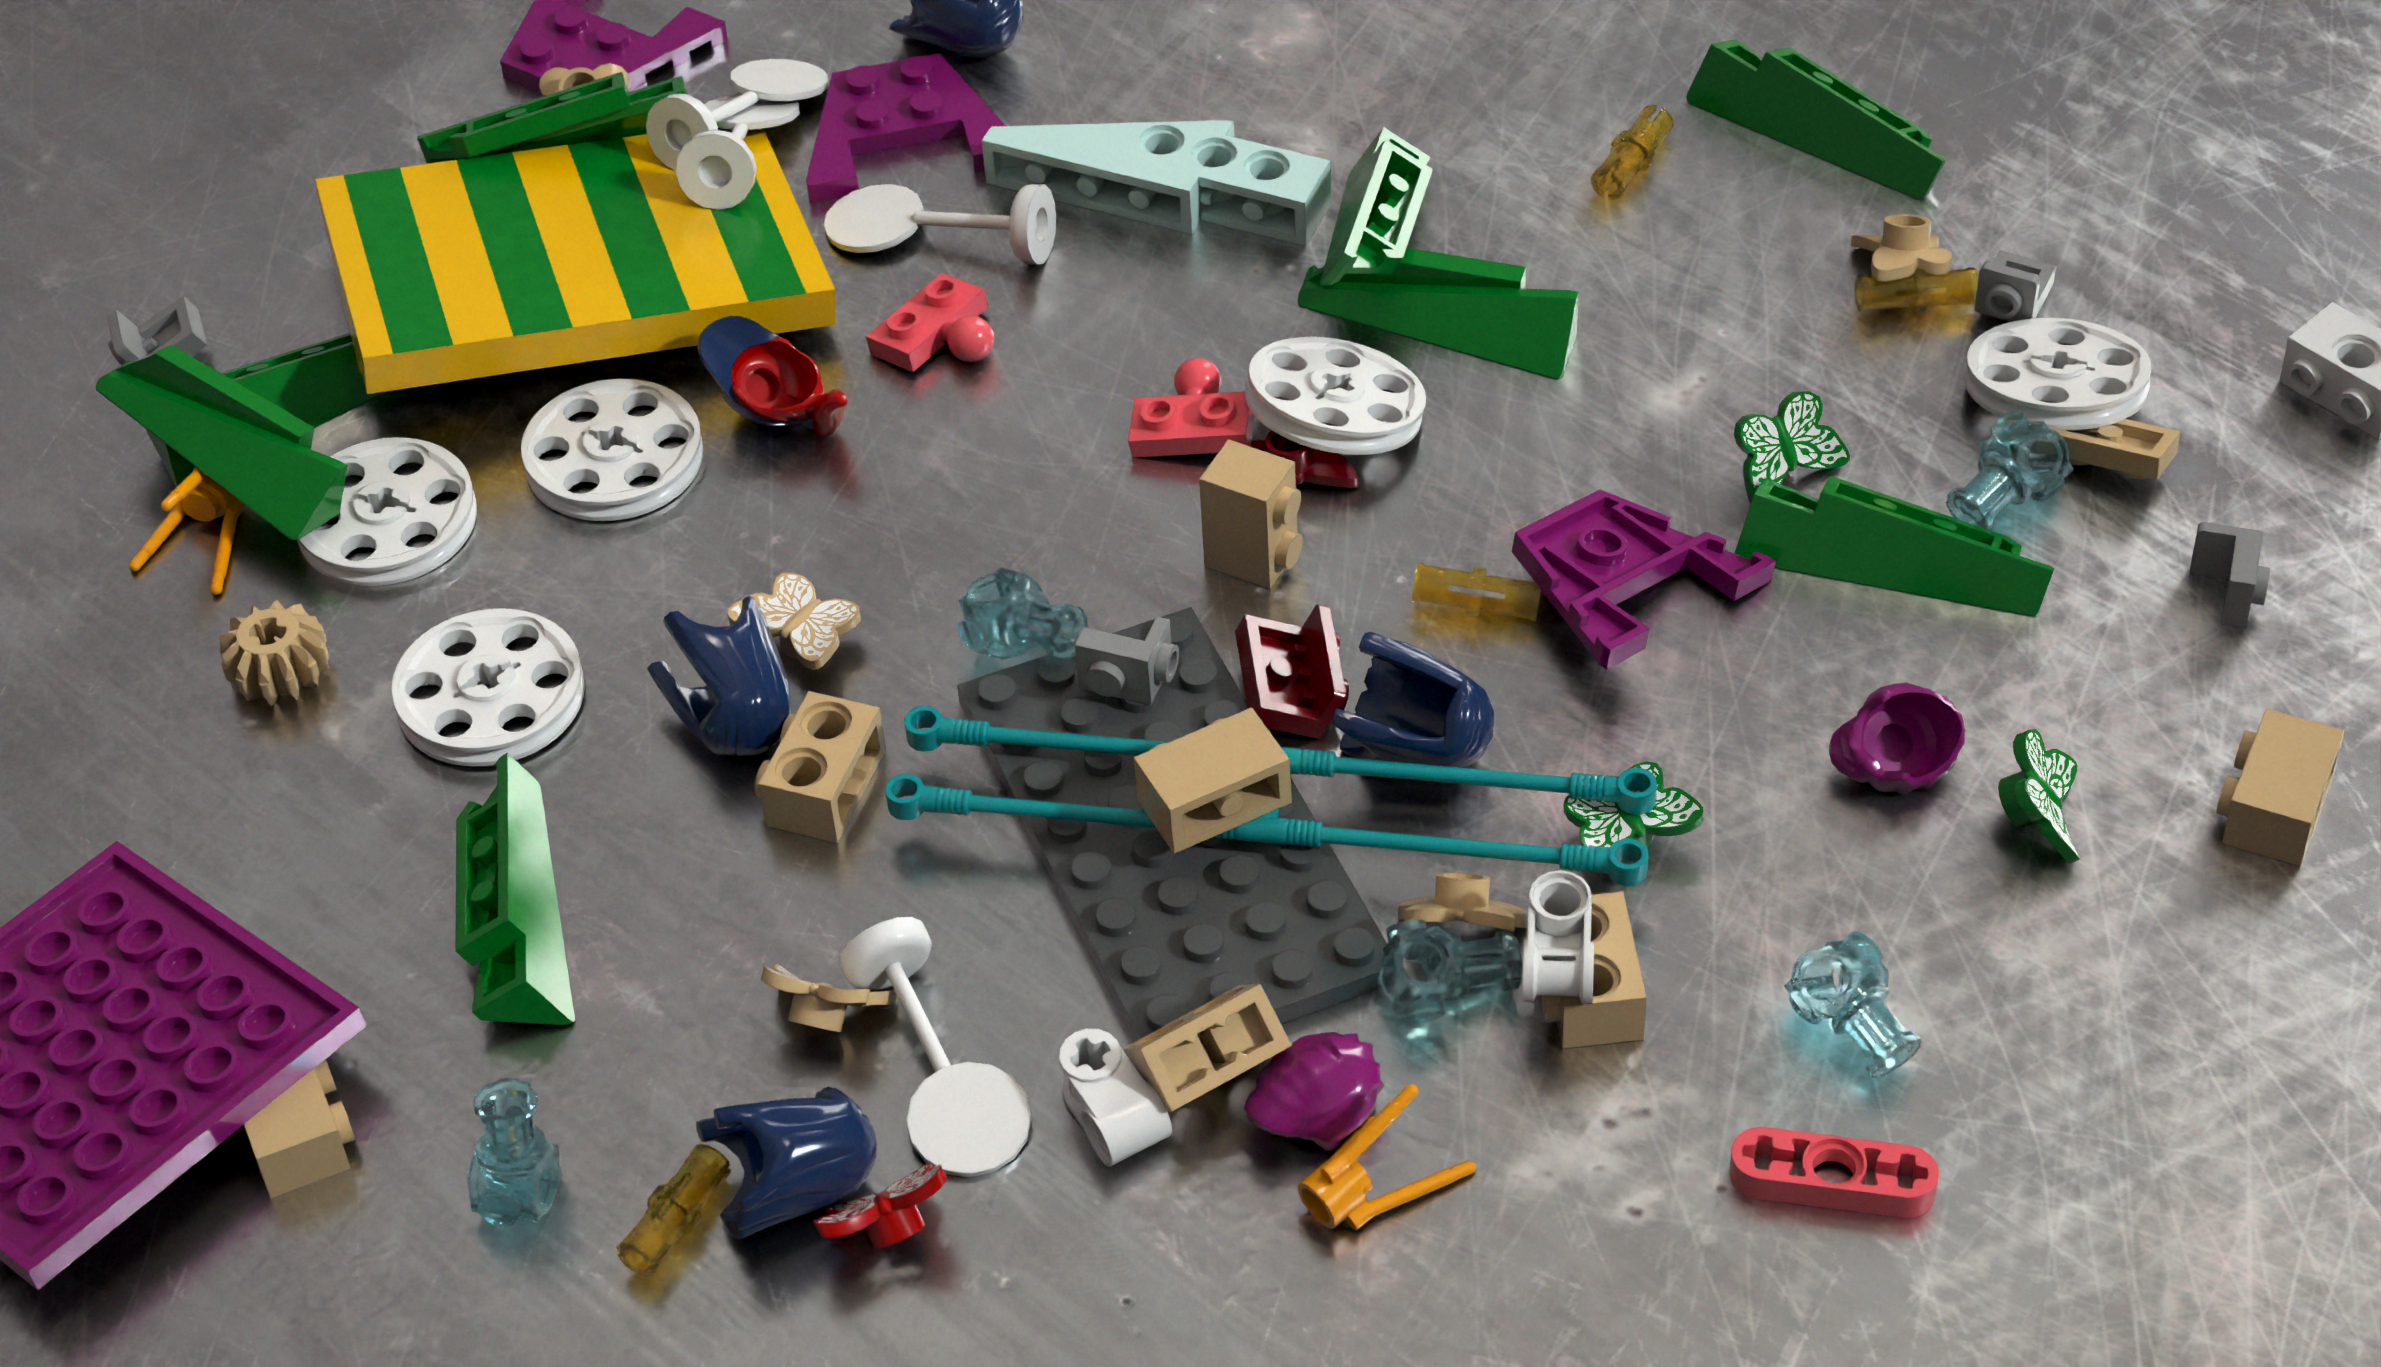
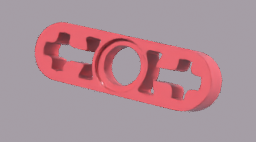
M1754 1127L1743 1131L1734 1140L1731 1148L1729 1175L1734 1187L1745 1196L1753 1199L1898 1218H1914L1923 1215L1933 1206L1938 1186L1939 1168L1929 1153L1915 1146L1769 1127ZM1756 1157L1770 1158L1769 1170L1754 1168ZM1794 1159L1802 1160L1801 1176L1792 1175ZM1835 1161L1846 1165L1852 1171L1853 1176L1843 1183H1828L1816 1175L1814 1168L1823 1162ZM1867 1169L1875 1170L1874 1185L1865 1184ZM1898 1175L1912 1176V1188L1898 1187Z

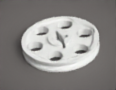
M2032 318L1996 326L1976 338L1970 345L1967 354L1965 384L1969 394L1976 403L1990 413L2008 421L2042 429L2084 430L2114 424L2140 410L2149 395V380L2152 366L2148 354L2137 342L2114 329L2075 319ZM2108 364H2117L2122 366H2113ZM1994 380H2002L2008 382H1996ZM2099 393H2111L2113 395H2103ZM2043 401H2052L2056 403H2046Z
M1295 337L1266 345L1251 359L1244 390L1245 400L1251 412L1272 431L1310 448L1349 455L1384 453L1406 445L1419 432L1422 414L1426 405V394L1423 385L1414 373L1402 363L1368 346L1327 337ZM1282 368H1288L1294 371L1284 370ZM1381 389L1390 390V391H1393V392H1395V393L1386 392V391H1383V390H1381ZM1275 397H1281V398H1285V399H1288V400H1280V399H1276ZM1377 419L1387 420V421H1389L1390 423L1382 422V421H1379V420H1377ZM1324 423H1330L1336 426H1330Z
M608 379L570 389L544 405L533 416L526 427L521 443V455L528 484L536 497L545 505L561 514L577 519L616 521L654 511L671 502L687 489L701 467L703 442L699 420L694 409L678 393L649 381ZM646 405L656 408L652 413L645 416L637 417L627 414L637 406ZM589 411L596 414L594 418L586 422L576 423L568 420L572 415L579 412ZM671 437H680L687 440L683 445L672 449L658 446L661 441ZM560 449L567 451L565 456L557 460L544 461L539 459L541 454L549 450ZM640 476H653L658 479L647 487L637 488L629 485L633 479ZM581 482H593L598 485L587 493L577 494L568 491L573 485Z
M402 437L381 438L350 446L330 457L348 465L346 476L359 475L363 479L352 487L344 488L340 513L334 517L339 519L337 524L326 530H313L297 541L303 556L314 569L339 582L359 586H385L420 577L438 568L453 557L465 544L474 528L477 517V502L470 475L463 463L453 453L437 444L420 439ZM406 463H419L423 465L413 474L398 475L393 473L399 466ZM443 492L459 494L454 501L444 505L430 503L434 496ZM429 534L435 536V539L424 547L413 548L406 545L411 538L417 535ZM371 547L375 549L373 554L366 559L352 561L345 558L349 552L356 548Z
M497 608L477 610L455 616L422 634L400 658L393 674L391 689L393 704L400 727L407 739L415 747L428 756L446 763L476 767L495 765L497 760L506 753L510 754L515 760L539 751L553 742L568 728L576 717L584 698L585 682L578 650L570 636L560 626L535 613L517 609ZM520 637H531L537 640L536 644L524 651H512L506 648L511 641ZM459 642H468L475 645L469 653L462 656L451 657L444 654L448 647ZM549 674L567 676V679L561 685L554 688H541L535 685L540 678ZM431 684L441 687V690L431 698L415 699L410 697V694L416 688L423 685ZM489 684L492 688L488 689L485 685ZM526 716L534 720L531 726L518 732H510L502 728L507 721L515 717ZM464 722L471 725L464 734L457 737H444L439 734L440 730L450 723Z

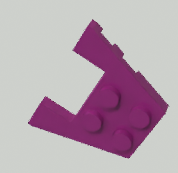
M534 0L501 58L500 64L504 79L541 93L539 88L540 78L546 71L554 67L566 68L568 70L584 67L594 70L600 65L612 63L621 66L628 73L630 82L628 90L631 91L646 83V73L663 64L675 68L690 60V50L706 42L714 48L724 43L728 39L725 21L690 7L684 8L655 36L650 37L627 28L623 24L614 23L584 11L580 7L588 0Z
M940 54L913 56L905 60L872 66H857L849 70L833 72L806 178L809 202L844 197L852 191L859 189L852 156L951 138L964 137L974 173L985 171L982 139L991 126L1006 125Z
M1601 489L1516 531L1511 551L1594 659L1606 670L1646 649L1650 630L1616 606V604L1683 569L1690 570L1735 601L1770 582L1776 563L1771 557L1756 551L1752 555L1751 560L1725 550L1727 540L1709 532H1704L1694 538L1669 528L1671 517Z

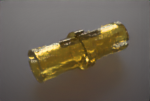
M1647 105L1642 109L1639 117L1629 130L1620 132L1611 143L1610 154L1591 176V185L1600 196L1603 197L1612 183H1616L1609 192L1608 199L1616 200L1620 198L1637 173H1643L1651 166L1654 161L1655 150L1664 138L1671 133L1674 127V120L1666 109L1661 108L1654 120L1649 121L1656 112L1657 105Z
M1970 267L1962 270H1950L1944 275H1933L1926 273L1925 269L1916 268L1914 274L1909 277L1886 282L1877 281L1872 275H1857L1854 286L1856 307L1860 312L1908 308L1910 313H1924L1929 306L1975 305L1978 273L1975 268Z
M1418 563L1413 584L1412 602L1421 601L1467 609V616L1479 617L1481 612L1528 618L1530 621H1536L1541 588L1536 582L1488 575L1487 568L1474 566L1473 572ZM1449 585L1503 593L1506 597L1503 599L1452 591L1449 589Z
M697 1144L667 1185L657 1186L647 1199V1211L626 1238L617 1246V1251L620 1252L618 1257L625 1266L639 1275L652 1276L680 1237L691 1234L702 1220L701 1210L731 1173V1169L728 1168L730 1163L721 1152L709 1145Z

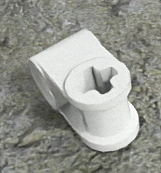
M1563 870L1547 872L1539 876L1531 885L1528 910V940H1524L1522 1002H1533L1536 995L1579 997L1582 1004L1593 1003L1594 942H1591L1592 895L1586 881L1573 872Z
M1086 1028L1074 1032L1065 1039L1060 1047L1059 1054L1060 1066L1063 1074L1066 1076L1063 1081V1099L1066 1107L1070 1109L1085 1131L1097 1156L1106 1166H1113L1172 1135L1171 1120L1160 1096L1153 1086L1143 1079L1118 1041L1110 1033L1100 1029Z

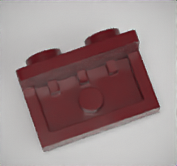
M1316 604L1302 627L1245 614L1235 630L1248 709L1252 707L1267 728L1320 739L1333 720L1336 709H1345L1349 696V684L1347 679L1343 678L1339 658L1340 637L1334 631L1330 607Z

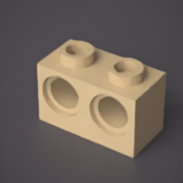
M808 691L797 713L790 714L786 718L781 731L780 744L772 759L765 760L761 764L756 776L755 794L758 798H761L767 827L829 842H839L886 751L880 707Z
M1621 891L1593 894L1591 903V942H1594L1593 1003L1582 1004L1579 997L1541 995L1546 1023L1557 1022L1562 1049L1644 1040L1647 997L1624 893Z
M1261 984L1236 986L1122 1049L1143 1079L1148 1081L1156 1090L1166 1110L1172 1112L1292 1045Z

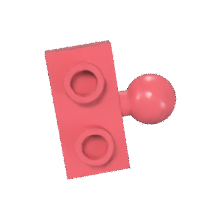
M941 272L866 336L870 355L912 372L947 343L952 354L961 361L977 362L984 359L991 352L994 344L992 328L984 319L978 317L988 308L985 289Z
M1191 358L1178 367L1174 376V387L1178 395L1134 398L1128 436L1132 458L1219 453L1228 439L1251 447L1254 414L1246 403L1244 391L1219 393L1221 387L1220 372L1207 359Z

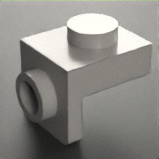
M1999 250L1994 262L1985 261L1979 271L1974 311L2011 322L2036 318L2054 283L2056 266Z
M184 296L139 327L134 325L118 310L107 316L112 339L108 345L111 353L120 365L131 360L136 361L169 345L177 347L192 357L207 346L199 310Z
M2201 522L2197 528L2190 572L2194 575L2227 580L2221 625L2246 629L2251 604L2264 605L2269 582L2270 568L2258 566L2263 531Z
M1162 617L1155 618L1145 641L1084 627L1075 644L1079 689L1092 691L1102 696H1113L1152 705L1162 682H1171L1178 665L1179 647L1171 642L1170 619Z

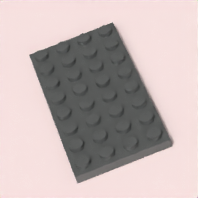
M1192 607L1162 616V618L1170 619L1171 642L1179 647V659L1173 679L1169 683L1162 682L1152 705L1113 696H1102L1092 691L1079 689L1075 646L957 685L959 702L969 721H987L992 727L1171 742L1202 729L1218 719L1227 718L1248 709L1247 701ZM1155 619L1112 634L1145 641ZM988 743L986 747H983L1009 798L1144 810L1137 797L1134 757L1137 755ZM1291 779L1292 803L1281 807L1278 817L1288 818L1289 820L1300 819L1302 821L1316 822ZM1019 816L1134 1041L1141 1039L1238 985L1261 984L1280 1023L1283 1024L1400 982L1399 962L1330 844L1321 843V846L1317 848L1314 846L1283 845L1235 839H1218L1215 837L1174 854L1157 828Z

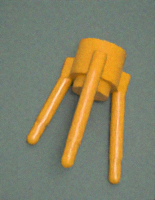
M195 467L192 473L161 502L160 506L163 511H172L142 545L128 565L131 571L136 572L140 570L186 514L201 522H209L224 516L210 586V592L213 595H219L222 592L224 579L226 578L237 520L246 505Z
M1415 1084L1407 1085L1376 1117H1369L1331 1158L1298 1183L1297 1190L1303 1204L1323 1226L1333 1229L1343 1220H1346L1349 1226L1357 1231L1374 1216L1452 1184L1456 1180L1475 1172V1163L1465 1161L1373 1200L1366 1201V1193L1372 1189V1182L1365 1169L1356 1159L1418 1095L1419 1090Z

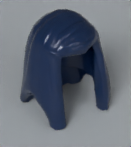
M910 0L912 13L909 16H904L903 19H897L892 22L889 30L956 54L971 58H986L995 56L1012 45L1021 30L1020 25L1024 16L1022 0Z
M748 596L742 600L741 613L738 619L730 626L714 627L690 620L679 611L669 612L663 619L665 627L706 684L704 687L683 688L680 687L665 661H657L648 666L647 669L678 717L714 754L730 757H752L769 750L780 740L783 724L788 715L791 714V695L783 663L763 611L758 603H756L754 597Z
M1366 632L1361 639L1359 650L1362 653L1373 656L1371 659L1372 666L1368 668L1364 680L1367 690L1361 692L1355 707V714L1337 708L1333 716V725L1345 733L1340 742V750L1357 759L1466 768L1480 759L1492 743L1494 710L1485 690L1459 670L1411 644L1393 640L1374 632Z
M825 1087L822 1091L817 1092L815 1098H793L716 1108L713 1112L714 1118L696 1122L699 1139L702 1142L716 1141L725 1145L738 1157L744 1170L742 1186L731 1203L720 1214L730 1235H734L735 1239L744 1238L764 1228L808 1214L847 1197L865 1182L877 1156L876 1135L869 1118L862 1113L861 1107L853 1099L837 1088Z

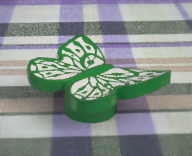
M1810 391L1792 392L1783 398L1779 404L1777 416L1770 418L1766 415L1749 414L1742 416L1735 424L1734 437L1736 444L1741 451L1747 454L1743 464V476L1750 504L1763 478L1781 484L1787 471H1793L1797 466L1811 469H1832L1846 465L1850 461L1849 451L1836 431L1827 425L1818 424L1823 408L1818 395Z
M2036 729L2019 733L2013 741V753L2022 771L2000 779L1998 791L2002 807L2013 825L2022 828L2036 823L2047 840L2069 864L2079 861L2081 859L2073 845L2061 811V800L2067 795L2074 782L2078 767L2077 763L2071 756L2058 749L2046 751L2041 734Z
M1647 761L1633 765L1630 768L1646 769L1653 773L1656 778V803L1649 812L1642 815H1633L1621 810L1618 804L1614 802L1571 799L1569 795L1565 797L1563 804L1564 814L1567 819L1580 828V845L1610 847L1618 840L1631 838L1640 841L1648 848L1652 843L1653 835L1676 836L1691 832L1699 827L1704 820L1703 807L1694 797L1680 788L1670 787L1664 789L1662 769L1657 763ZM1632 790L1631 792L1638 793V792H1643V791H1640V790Z

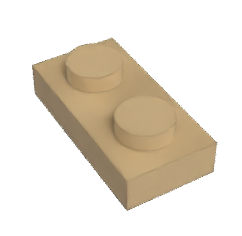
M2129 419L2093 429H2042L2039 453L2060 457L2064 462L2072 465L2090 464L2116 470L2123 476L2132 479L2151 478L2158 480L2178 453L2180 431Z

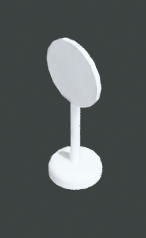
M764 59L738 65L731 71V86L737 92L742 93V95L711 111L700 100L688 94H672L655 102L647 116L646 131L648 142L655 155L667 167L676 170L677 156L685 143L699 132L718 130V122L757 103L759 99L794 101L820 95L828 88V74L815 65L790 59Z
M742 93L722 96L710 100L704 105L711 111L742 95ZM759 99L757 103L717 123L718 128L733 129L732 132L714 129L699 132L689 139L677 156L675 170L679 186L688 198L702 207L715 210L731 208L743 201L755 183L757 169L753 153L743 141L748 130L779 126L794 120L799 116V102L797 100L769 101Z
M893 184L871 185L852 191L837 200L826 213L823 226L830 243L840 250L854 253L877 252L896 246L912 236L920 225L1009 230L1010 243L1015 256L1025 264L1039 265L1045 263L1054 244L1056 209L1051 190L1045 184L1023 186L1014 198L1010 216L924 211L918 194L909 188Z
M898 917L877 923L862 931L847 944L840 954L839 966L851 986L856 988L881 990L893 986L935 1070L934 1074L923 1080L910 1100L906 1122L911 1144L926 1164L930 1161L933 1167L941 1164L947 1175L971 1178L996 1172L1014 1160L1028 1140L1032 1116L1026 1093L1010 1074L993 1065L975 1062L950 1064L908 980L909 977L923 966L930 955L932 941L921 920L913 917Z

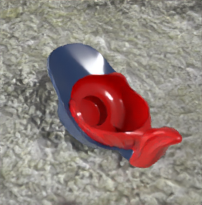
M741 316L720 318L709 324L700 334L698 339L699 356L709 373L722 389L725 402L740 416L757 425L767 427H784L800 424L821 437L830 436L838 429L844 416L845 406L848 403L846 395L839 389L824 393L822 378L813 359L800 352L787 339L781 338L757 322Z

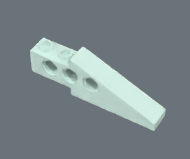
M1230 120L991 126L982 139L987 184L1019 191L1026 185L1045 184L1051 190L1055 201L1188 234H1193L1202 220L1307 246L1331 205L1330 160L1235 138L1234 121Z

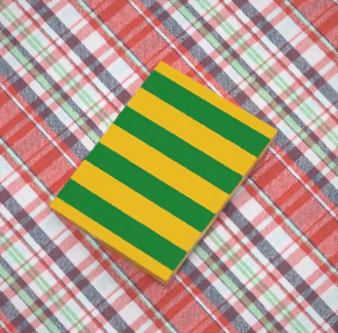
M718 128V130L732 132L733 130ZM764 129L748 130L743 139L752 151L757 167L753 187L743 201L734 207L721 210L702 207L688 198L679 186L675 170L667 167L655 155L648 142L647 134L315 179L316 192L359 373H362L367 394L698 345L700 334L709 324L728 316L749 318L774 334L835 325V287Z

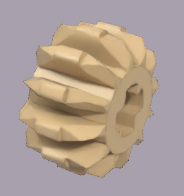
M275 600L269 609L259 610L251 605L250 615L247 618H230L229 632L219 636L221 644L219 651L223 660L221 666L225 678L231 683L232 689H239L247 702L263 696L272 706L280 696L285 695L298 700L299 689L302 687H318L319 673L329 668V653L323 626L318 623L316 616H309L305 612L301 603L285 609L278 600Z

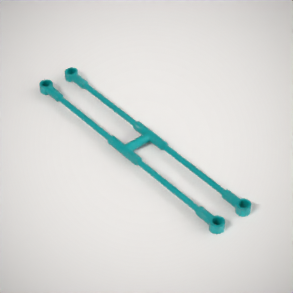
M930 706L913 708L904 718L907 742L911 748L921 752L937 749L942 743L986 747L988 743H1001L1138 756L1159 744L1169 743L992 727L987 721L944 718L939 710ZM1281 747L1290 759V774L1333 777L1334 773L1568 793L1571 799L1603 800L1604 802L1617 803L1621 810L1633 815H1642L1649 812L1656 803V778L1653 773L1642 768L1627 769L1619 776L1571 773V777L1336 757V753L1333 751ZM912 774L897 775L890 779L885 786L888 811L894 818L899 820H912L924 812L963 814L968 816L971 811L1156 828L1144 810L972 795L970 790L924 786L922 780ZM1632 790H1640V791H1643V792L1635 793V792H1631V791H1632ZM1279 809L1212 837L1283 845L1314 846L1317 848L1321 846V843L1558 864L1561 870L1567 869L1569 871L1608 874L1613 882L1622 886H1635L1642 883L1648 874L1649 860L1646 846L1640 841L1631 838L1618 840L1610 847L1582 846L1579 844L1568 845L1563 843L1561 848L1323 827L1321 821L1279 818ZM1622 861H1632V862H1635V863H1633V864H1625V863H1621V862H1622Z

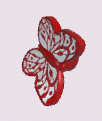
M930 1161L908 1176L893 1183L879 1194H869L827 1207L826 1212L828 1215L818 1218L814 1221V1224L821 1237H841L865 1228L874 1249L893 1245L912 1236L925 1226L917 1204L933 1196L945 1184L947 1177L941 1164L933 1167Z

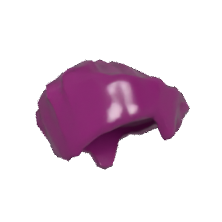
M1907 682L1880 687L1869 694L1856 717L1841 725L1833 733L1829 745L1831 763L1839 772L1860 783L1868 782L1882 792L1895 791L1900 794H1907L1915 789L1931 788L1954 767L1958 753L1965 744L1966 730L1963 717L1947 696L1928 688Z
M1326 1032L1298 1038L1292 1043V1046L1272 1056L1269 1064L1259 1071L1256 1089L1249 1094L1244 1106L1249 1121L1271 1134L1286 1138L1300 1137L1305 1140H1313L1326 1152L1337 1149L1342 1139L1355 1131L1371 1116L1377 1096L1384 1088V1083L1380 1080V1064L1373 1057V1046L1371 1043L1359 1042L1357 1034L1341 1035L1336 1032Z

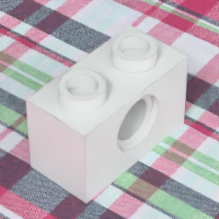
M2332 302L2288 337L2279 381L2379 440L2381 438V329Z

